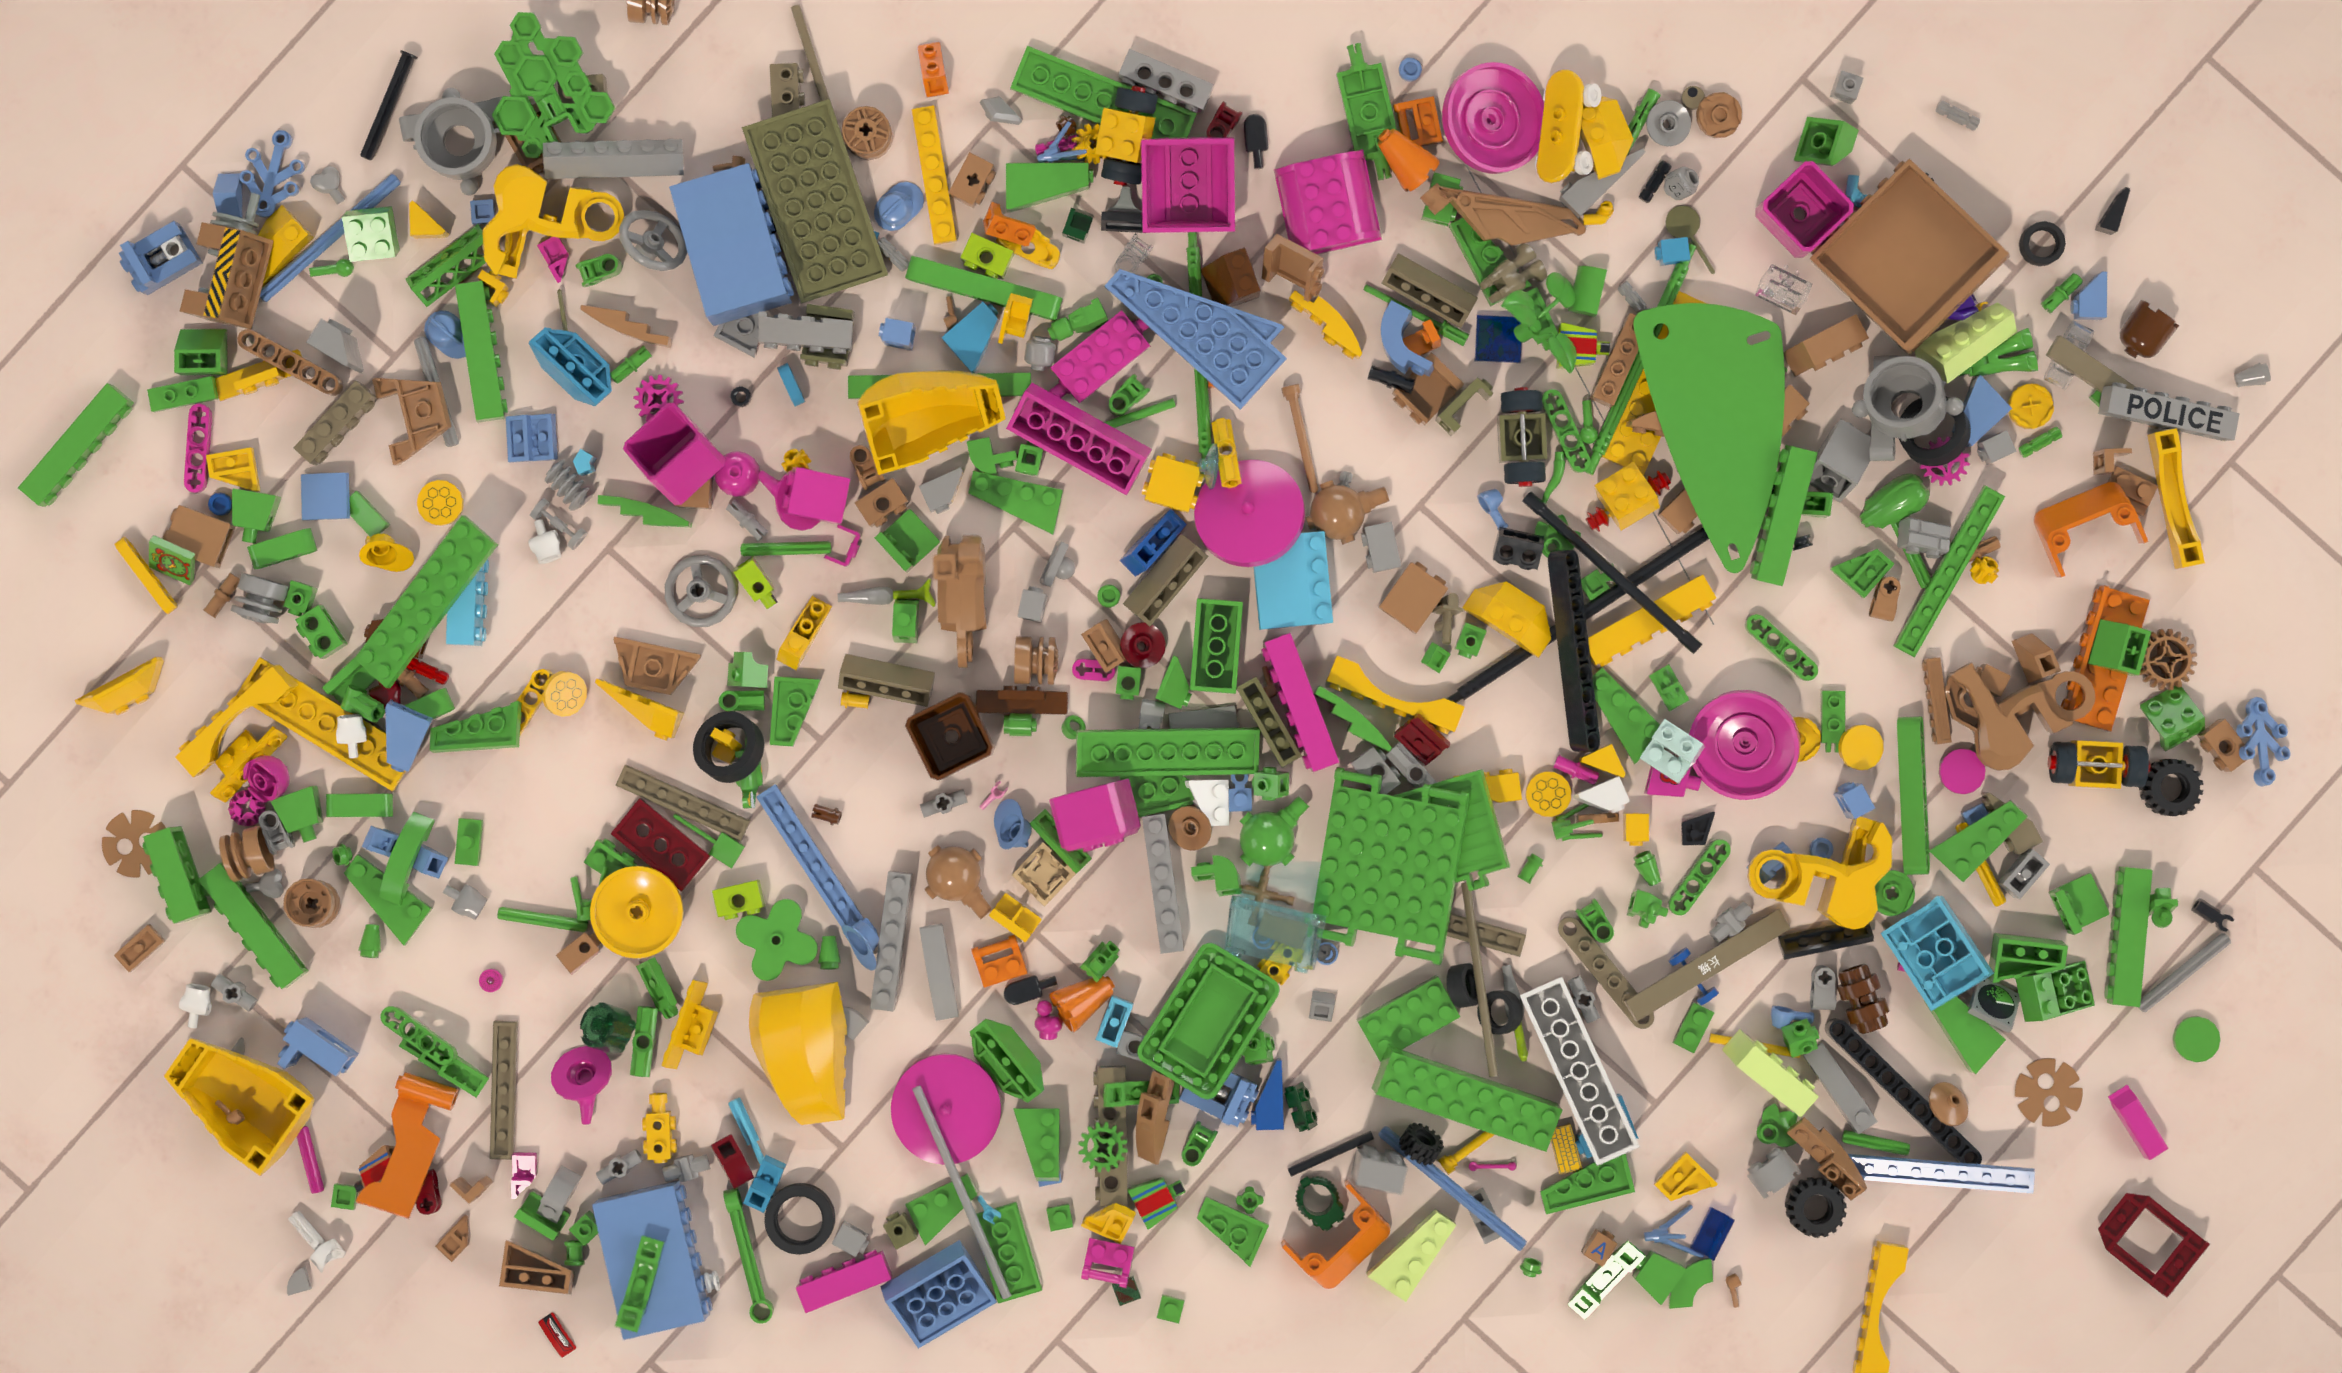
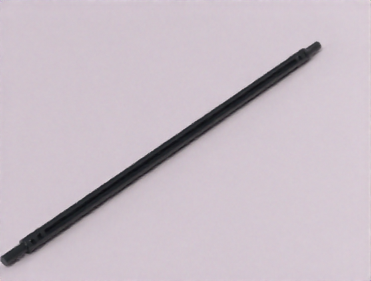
M1702 527L1626 578L1636 587L1709 540L1704 528ZM1616 584L1584 605L1586 620L1627 593ZM1555 625L1549 628L1551 635L1549 644L1557 640ZM1520 647L1459 687L1457 692L1448 697L1447 700L1455 703L1462 699L1466 700L1533 656V654Z

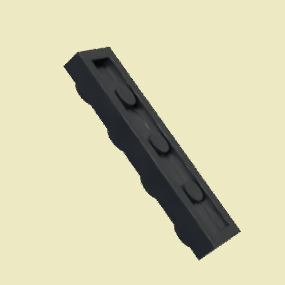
M1835 924L1778 936V944L1784 960L1874 942V935L1870 924L1854 930Z

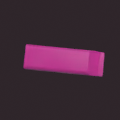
M2128 1085L2108 1096L2113 1109L2145 1159L2151 1160L2168 1149L2152 1120Z

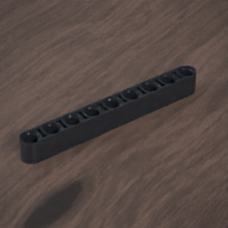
M1571 549L1553 550L1548 555V569L1569 744L1574 752H1595L1600 746V735L1579 558L1576 551Z
M1834 1018L1826 1023V1034L1958 1163H1966L1964 1160L1965 1155L1968 1152H1973L1974 1159L1970 1164H1981L1982 1156L1980 1152L1953 1126H1948L1941 1122L1939 1130H1932L1931 1125L1933 1121L1938 1119L1933 1114L1929 1102L1846 1022ZM1840 1023L1842 1025V1032L1835 1036L1832 1033V1028L1835 1024ZM1856 1039L1859 1043L1858 1049L1850 1051L1849 1043ZM1873 1055L1875 1064L1872 1067H1867L1865 1060L1868 1056ZM1889 1071L1892 1078L1890 1082L1883 1083L1882 1075ZM1902 1088H1907L1908 1095L1905 1099H1900L1898 1096V1092ZM1922 1103L1925 1108L1924 1112L1921 1115H1916L1915 1107ZM1951 1136H1956L1958 1140L1954 1147L1948 1146V1140Z

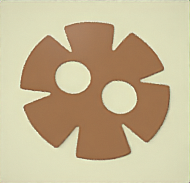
M132 810L131 824L124 813L117 815L108 823L106 830L116 837H102V852L109 866L122 859L117 873L127 877L139 878L140 864H142L147 874H152L150 856L140 846L139 837L143 833L151 834L166 829L162 822L150 828L155 815L142 810ZM121 839H128L132 842V851L127 855L120 854L117 851V843Z
M2051 1058L2040 1059L2029 1064L2027 1069L2033 1079L2020 1074L2015 1086V1097H2029V1099L2018 1105L2021 1113L2033 1123L2043 1113L2042 1126L2046 1127L2058 1126L2070 1120L2071 1116L2064 1106L2077 1112L2083 1097L2082 1088H2069V1086L2080 1080L2074 1069L2063 1062L2055 1073L2056 1060ZM2044 1073L2050 1074L2054 1079L2053 1086L2047 1090L2040 1088L2038 1085V1078ZM2051 1095L2056 1096L2060 1101L2059 1108L2054 1112H2050L2044 1107L2045 1098Z

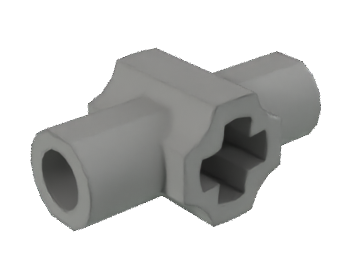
M962 789L948 795L946 793L936 796V799L920 804V808L925 818L939 812L942 814L948 813L953 807L968 801ZM941 797L950 801L946 810L938 806V803L941 802Z
M1742 902L1735 909L1732 907L1728 908L1716 919L1718 924L1709 931L1710 935L1718 943L1728 935L1730 937L1735 936L1747 925L1744 921L1753 913L1752 909L1745 902Z
M218 974L211 984L212 987L223 994L225 1002L228 1004L235 1002L248 1012L253 1009L258 1001L246 992V986L243 983H233L221 974ZM236 988L238 996L232 997L233 992H231V989Z
M1581 976L1567 981L1574 995L1572 1000L1575 1006L1581 1009L1586 1022L1590 1023L1599 1019L1600 1016L1593 1003L1595 997L1591 991H1587ZM1581 994L1589 996L1586 1005L1578 1002L1581 999Z
M635 1149L623 1157L620 1155L609 1162L610 1165L596 1172V1175L601 1184L604 1185L615 1177L620 1179L630 1172L629 1169L642 1162L643 1158L639 1151ZM616 1161H618V1164L621 1162L624 1164L622 1172L615 1169Z
M693 1154L674 1159V1164L662 1167L666 1182L678 1178L679 1182L692 1180L699 1177V1172L711 1169L707 1155L694 1158Z

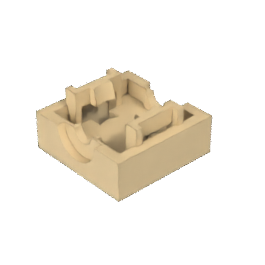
M1043 842L1012 876L1045 907L1076 873ZM1037 856V858L1027 868H1025ZM1062 880L1058 887L1051 893L1052 889Z

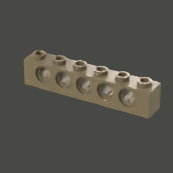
M1098 1066V1072H1093V1084L1098 1085V1095H1094V1108H1098V1118H1094V1129L1096 1128V1122H1099L1100 1126L1104 1127L1107 1121L1109 1128L1116 1124V1132H1124L1121 1139H1127L1126 1105L1113 1107L1117 1115L1112 1119L1106 1118L1103 1113L1105 1108H1107L1104 1107V1083L1126 1081V1066ZM1099 1132L1101 1136H1104L1105 1132ZM1098 1140V1143H1099V1148H1098V1150H1099V1151H1100V1150H1104L1105 1152L1108 1153V1151H1107V1146H1108L1109 1144H1108V1143L1103 1144L1102 1142H1099V1140ZM1118 1142L1112 1146V1151L1115 1155L1119 1149ZM1127 1153L1121 1154L1125 1160L1117 1161L1118 1168L1113 1165L1110 1166V1172H1107L1105 1167H1102L1101 1172H1098V1166H1095V1177H1099L1100 1186L1095 1187V1200H1100V1206H1109L1114 1203L1128 1206ZM1099 1157L1100 1162H1105L1103 1157ZM1108 1176H1114L1118 1180V1184L1115 1187H1108L1105 1184V1179Z

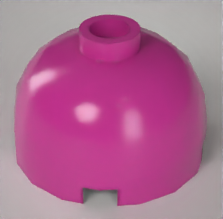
M735 451L724 455L725 465L715 474L717 485L727 495L734 497L747 496L756 489L759 483L760 466L753 457L744 452Z
M263 755L246 763L243 769L244 780L248 779L250 784L247 787L249 792L261 802L277 799L285 793L289 786L290 776L288 769L280 759L274 756Z

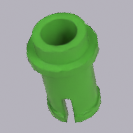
M1533 853L1530 857L1527 856L1528 860L1517 876L1529 884L1539 867H1543L1542 862L1544 861Z

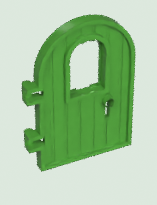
M1477 770L1430 784L1434 788L1460 793L1462 791L1470 792L1456 883L1466 880L1469 891L1489 886L1486 874L1510 868V864L1483 770ZM1423 787L1394 796L1421 801ZM1431 797L1430 802L1459 808L1460 805L1457 801ZM1478 871L1479 879L1473 880L1471 872Z

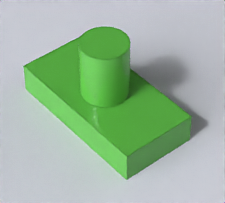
M458 819L455 864L479 866L483 820Z

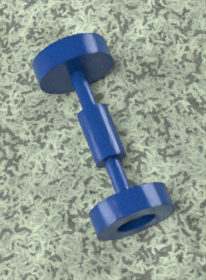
M1686 947L1674 954L1668 961L1671 966H1675L1680 962L1684 966L1687 964L1684 959L1691 953ZM1700 983L1697 986L1703 994L1696 1001L1700 1006L1704 1005L1716 997L1719 992L1715 987L1706 991Z

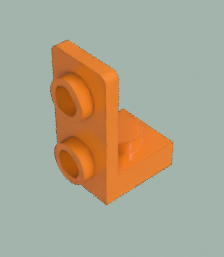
M940 42L919 45L918 53L927 98L949 94Z
M991 202L983 220L987 235L1026 247L1029 246L1036 230L1035 225L1004 216L1001 212L1000 204Z
M1431 319L1422 323V330L1403 338L1405 346L1419 356L1441 346V339Z

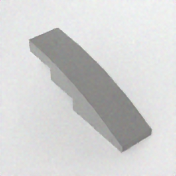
M941 923L919 927L936 1021L959 1017L943 925Z

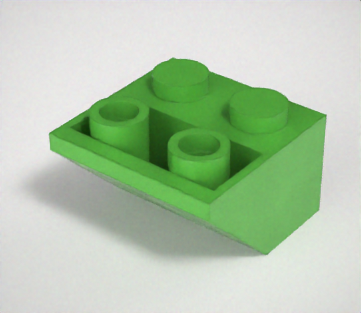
M180 329L174 349V373L182 376L228 374L227 329Z
M2100 619L2087 664L2130 676H2139L2151 631Z

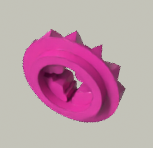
M249 790L237 792L230 799L228 807L231 819L241 826L257 824L260 815L266 810L265 802L256 799ZM249 802V807L255 813L246 812L243 815V808L239 804H247Z

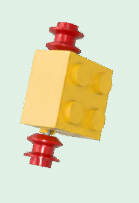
M1632 462L1595 484L1596 495L1605 509L1596 507V513L1591 514L1587 512L1588 517L1585 520L1590 529H1596L1600 532L1599 526L1604 524L1608 527L1609 518L1611 517L1620 531L1659 509L1660 505L1657 495H1661L1660 490L1663 488L1670 490L1668 485L1671 484V481L1665 472L1660 473L1657 470L1656 477L1648 476L1646 480L1636 464Z

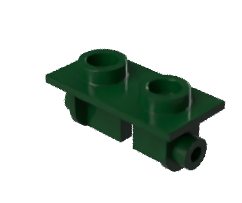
M1300 1082L1296 1086L1286 1087L1284 1095L1289 1109L1293 1107L1298 1109V1111L1291 1113L1295 1128L1302 1132L1305 1130L1309 1131L1317 1126V1114L1311 1107L1309 1101L1310 1094L1304 1083Z

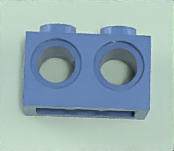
M886 318L885 323L880 325L879 336L886 346L912 350L916 327L911 322Z
M1854 782L1844 783L1837 788L1838 792L1834 794L1844 815L1848 819H1856L1875 809L1862 784Z

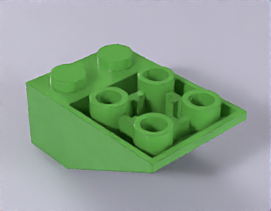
M2085 961L2067 964L2065 969L2016 978L2025 1022L2045 1021L2095 1006Z

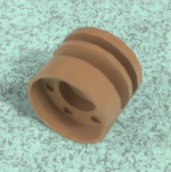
M627 0L628 21L645 23L648 13H650L653 24H658L661 15L662 25H669L674 11L675 0Z
M869 106L858 107L851 111L843 121V139L852 154L858 158L865 160L878 159L886 154L891 147L893 140L892 128L885 115L878 109ZM868 126L872 132H868V136H864L861 131H864L865 127Z
M1016 636L1014 659L1015 684H1030L1032 674H1037L1038 683L1043 684V674H1048V685H1054V680L1058 673V649L1055 637H1049V647H1044V637H1040L1038 647H1033L1032 637Z
M260 825L244 829L242 837L237 832L231 833V836L224 835L220 837L219 849L221 859L228 876L233 882L242 880V877L244 879L250 878L252 870L256 875L274 871V855L270 853L266 845Z
M301 879L294 882L287 889L283 899L287 917L293 923L303 927L322 928L330 924L337 917L340 910V897L337 890L329 883L316 879ZM312 900L319 901L316 903L317 908L311 907L313 905Z

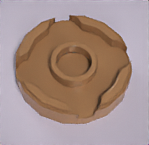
M1725 92L1712 93L1704 97L1699 103L1696 111L1697 123L1700 130L1707 136L1725 138L1737 130L1742 120V109L1739 102Z

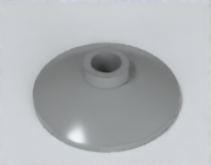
M1666 100L1657 103L1649 111L1646 127L1649 136L1654 142L1661 146L1670 147L1678 145L1686 139L1691 128V118L1687 109L1682 104ZM1664 120L1669 122L1668 128L1663 126Z

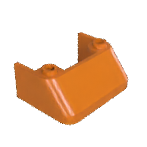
M2115 482L2104 483L2041 509L2035 514L2034 525L2056 577L2066 576L2057 554L2066 551L2070 546L2071 540L2067 530L2107 513L2111 514L2114 522L2118 525L2126 526L2131 524L2139 544L2149 542L2135 508L2119 484Z
M1348 1180L1344 1182L1346 1188L1361 1203L1353 1212L1354 1223L1361 1230L1327 1261L1321 1254L1313 1252L1302 1259L1285 1240L1281 1242L1282 1248L1311 1278L1326 1289L1336 1287L1390 1234L1389 1223Z

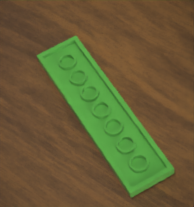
M1027 46L1010 89L1100 125L1103 108L1129 112L1127 109L1116 107L1115 99L1118 88L1132 89V87ZM1160 98L1157 100L1154 114L1138 113L1155 118L1152 139L1188 138L1197 116L1195 112Z
M462 515L354 659L385 688H391L498 544L467 516Z
M1258 727L1076 730L1075 775L1076 777L1254 774V772L1259 770L1260 729Z

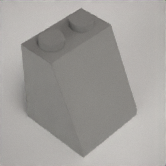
M1840 419L1818 451L1810 484L1822 492L1833 493V499L1840 503L1859 483L1870 463L1869 446L1871 436L1861 432L1851 423Z

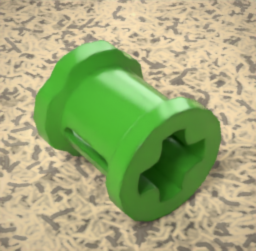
M579 1240L565 1241L567 1260L564 1261V1265H584L583 1244Z

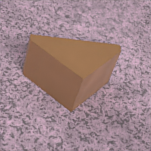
M713 476L682 505L675 506L679 508L711 509Z

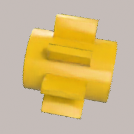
M791 449L785 453L783 457L785 462L781 463L787 473L794 467L809 469L808 464L811 463V459L803 449L800 451Z
M1983 556L1980 559L1977 557L1971 563V577L1975 582L1979 584L1989 582L1992 584L1998 577V564L1993 558Z

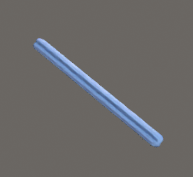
M394 174L389 175L351 210L374 208L400 185V180ZM342 218L261 289L260 298L263 301L268 302L345 234Z
M1387 1126L1382 1128L1379 1132V1137L1515 1249L1521 1251L1525 1247L1527 1241L1434 1164L1423 1165L1422 1162L1418 1164L1415 1159L1412 1161L1410 1159L1411 1156H1406L1404 1154L1405 1150L1400 1149L1399 1139L1401 1137Z

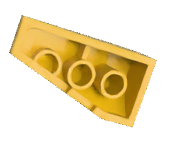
M283 205L266 219L258 236L273 240L262 288L314 239L309 231Z
M596 678L595 683L648 729L654 731L655 737L667 741L668 737L675 738L684 712Z

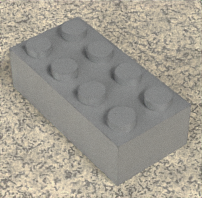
M1363 1144L1362 1148L1357 1147L1351 1172L1355 1184L1402 1195L1407 1165L1399 1155V1152L1385 1149V1153L1378 1152L1376 1147Z

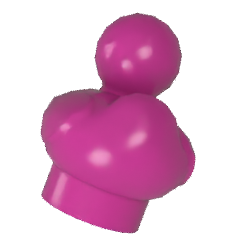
M1042 1000L1035 1008L1040 1014L1035 1019V1028L1039 1031V1038L1054 1040L1062 1029L1063 1021L1059 1017L1049 1015L1052 1012V1005L1049 1001Z

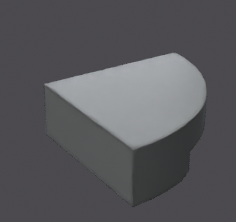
M306 1266L297 1270L290 1277L287 1285L288 1296L312 1288Z

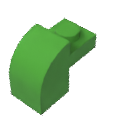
M989 437L967 441L970 459L974 466L983 473L997 475V465H1000V468H1008L1014 466L1013 462L1017 461L1016 451L993 455Z
M1213 855L1212 865L1208 862L1198 863L1196 867H1191V874L1195 882L1215 879L1216 892L1219 897L1242 894L1240 875L1229 859Z

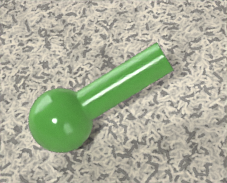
M340 259L334 265L309 268L310 277L329 274L347 277L352 274L354 266L348 259Z
M1591 400L1582 401L1584 427L1580 431V437L1584 443L1591 444L1597 440L1598 432L1593 427Z

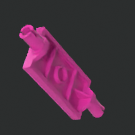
M1121 310L1050 367L1059 378V383L1048 392L1059 398L1064 397L1067 393L1069 395L1072 394L1080 404L1151 347L1143 337V332L1149 327L1139 318L1135 322L1130 321Z

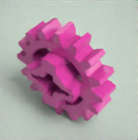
M658 375L657 380L653 376H649L650 382L648 383L642 380L643 388L636 387L639 396H633V399L639 401L634 406L635 409H641L638 415L640 417L647 415L646 421H649L654 416L651 412L661 410L669 403L672 396L674 398L673 403L677 406L684 404V401L679 399L683 392L676 391L679 386L678 383L671 385L672 379L667 377L663 381L662 375ZM664 385L667 387H664L662 390H656L653 386ZM647 393L648 402L644 404V396ZM656 395L662 397L663 403L661 405L655 403Z
M1947 436L1945 442H1942V439L1937 437L1936 444L1929 441L1930 449H1936L1945 445L1950 440V437ZM1962 452L1959 457L1949 462L1948 472L1944 465H1921L1920 469L1927 470L1924 477L1932 476L1931 483L1939 480V485L1943 486L1944 482L1947 481L1951 486L1953 485V479L1961 481L1959 476L1961 473L1967 475L1964 466H1970V463L1965 462V459L1970 457V454H1963ZM1960 462L1958 470L1953 474V466L1955 463ZM1931 469H1941L1944 477L1936 475Z

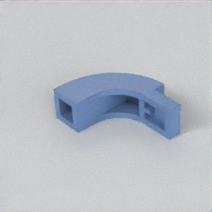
M1391 300L1381 322V338L1388 359L1404 374L1411 367V370L1417 375L1423 376L1425 374L1430 377L1434 370L1433 362L1410 351L1403 342V334L1413 318L1411 310Z
M371 826L362 847L390 857L400 834ZM422 844L413 868L423 874L439 879L448 857Z

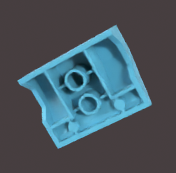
M1325 531L1301 533L1293 547L1283 556L1268 564L1253 567L1259 630L1333 623Z
M1943 896L1935 897L1926 906L1881 932V935L1931 1011L1994 974Z

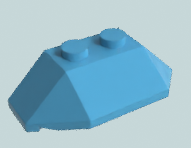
M545 327L529 341V345L541 368L575 400L597 406L611 393L609 364L577 333L551 330V328Z

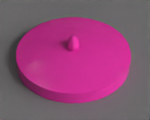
M1488 62L1474 66L1460 74L1450 85L1446 93L1442 109V122L1447 141L1455 154L1464 163L1480 172L1502 174L1518 169L1528 163L1538 152L1544 102L1532 80L1519 69L1498 62Z
M1262 460L1238 461L1241 484L1233 488L1222 487L1219 470L1216 471L1205 482L1198 494L1194 518L1203 544L1215 557L1234 566L1256 567L1277 560L1293 547L1303 529L1305 505L1297 483L1284 469Z
M1734 690L1713 698L1700 710L1689 732V735L1705 746L1693 764L1695 772L1709 788L1732 799L1752 800L1775 792L1790 778L1799 759L1800 735L1793 717L1777 700L1757 691Z
M936 1054L918 1061L903 1074L893 1092L891 1119L899 1140L912 1154L924 1161L945 1165L912 1090L919 1085L922 1087L954 1164L965 1162L975 1157L988 1146L999 1126L1001 1099L994 1080L981 1065L957 1054Z

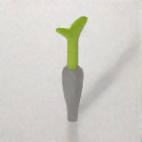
M930 578L917 590L893 591L890 587H874L848 593H838V602L886 605L897 599L917 598L935 607V601L929 592L931 587Z
M1511 965L1502 966L1504 990L1515 994L1523 1007L1522 999L1512 974ZM1504 1002L1506 1016L1509 1019V1009L1507 1004ZM1521 1022L1514 1031L1518 1056L1524 1062L1527 1060L1528 1050Z

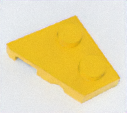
M253 448L206 455L210 478L260 492Z
M1685 1152L1654 1185L1670 1201H1674L1709 1187H1715L1718 1183Z
M1114 1203L1084 1217L1081 1227L1121 1244L1134 1220L1136 1212L1126 1206Z

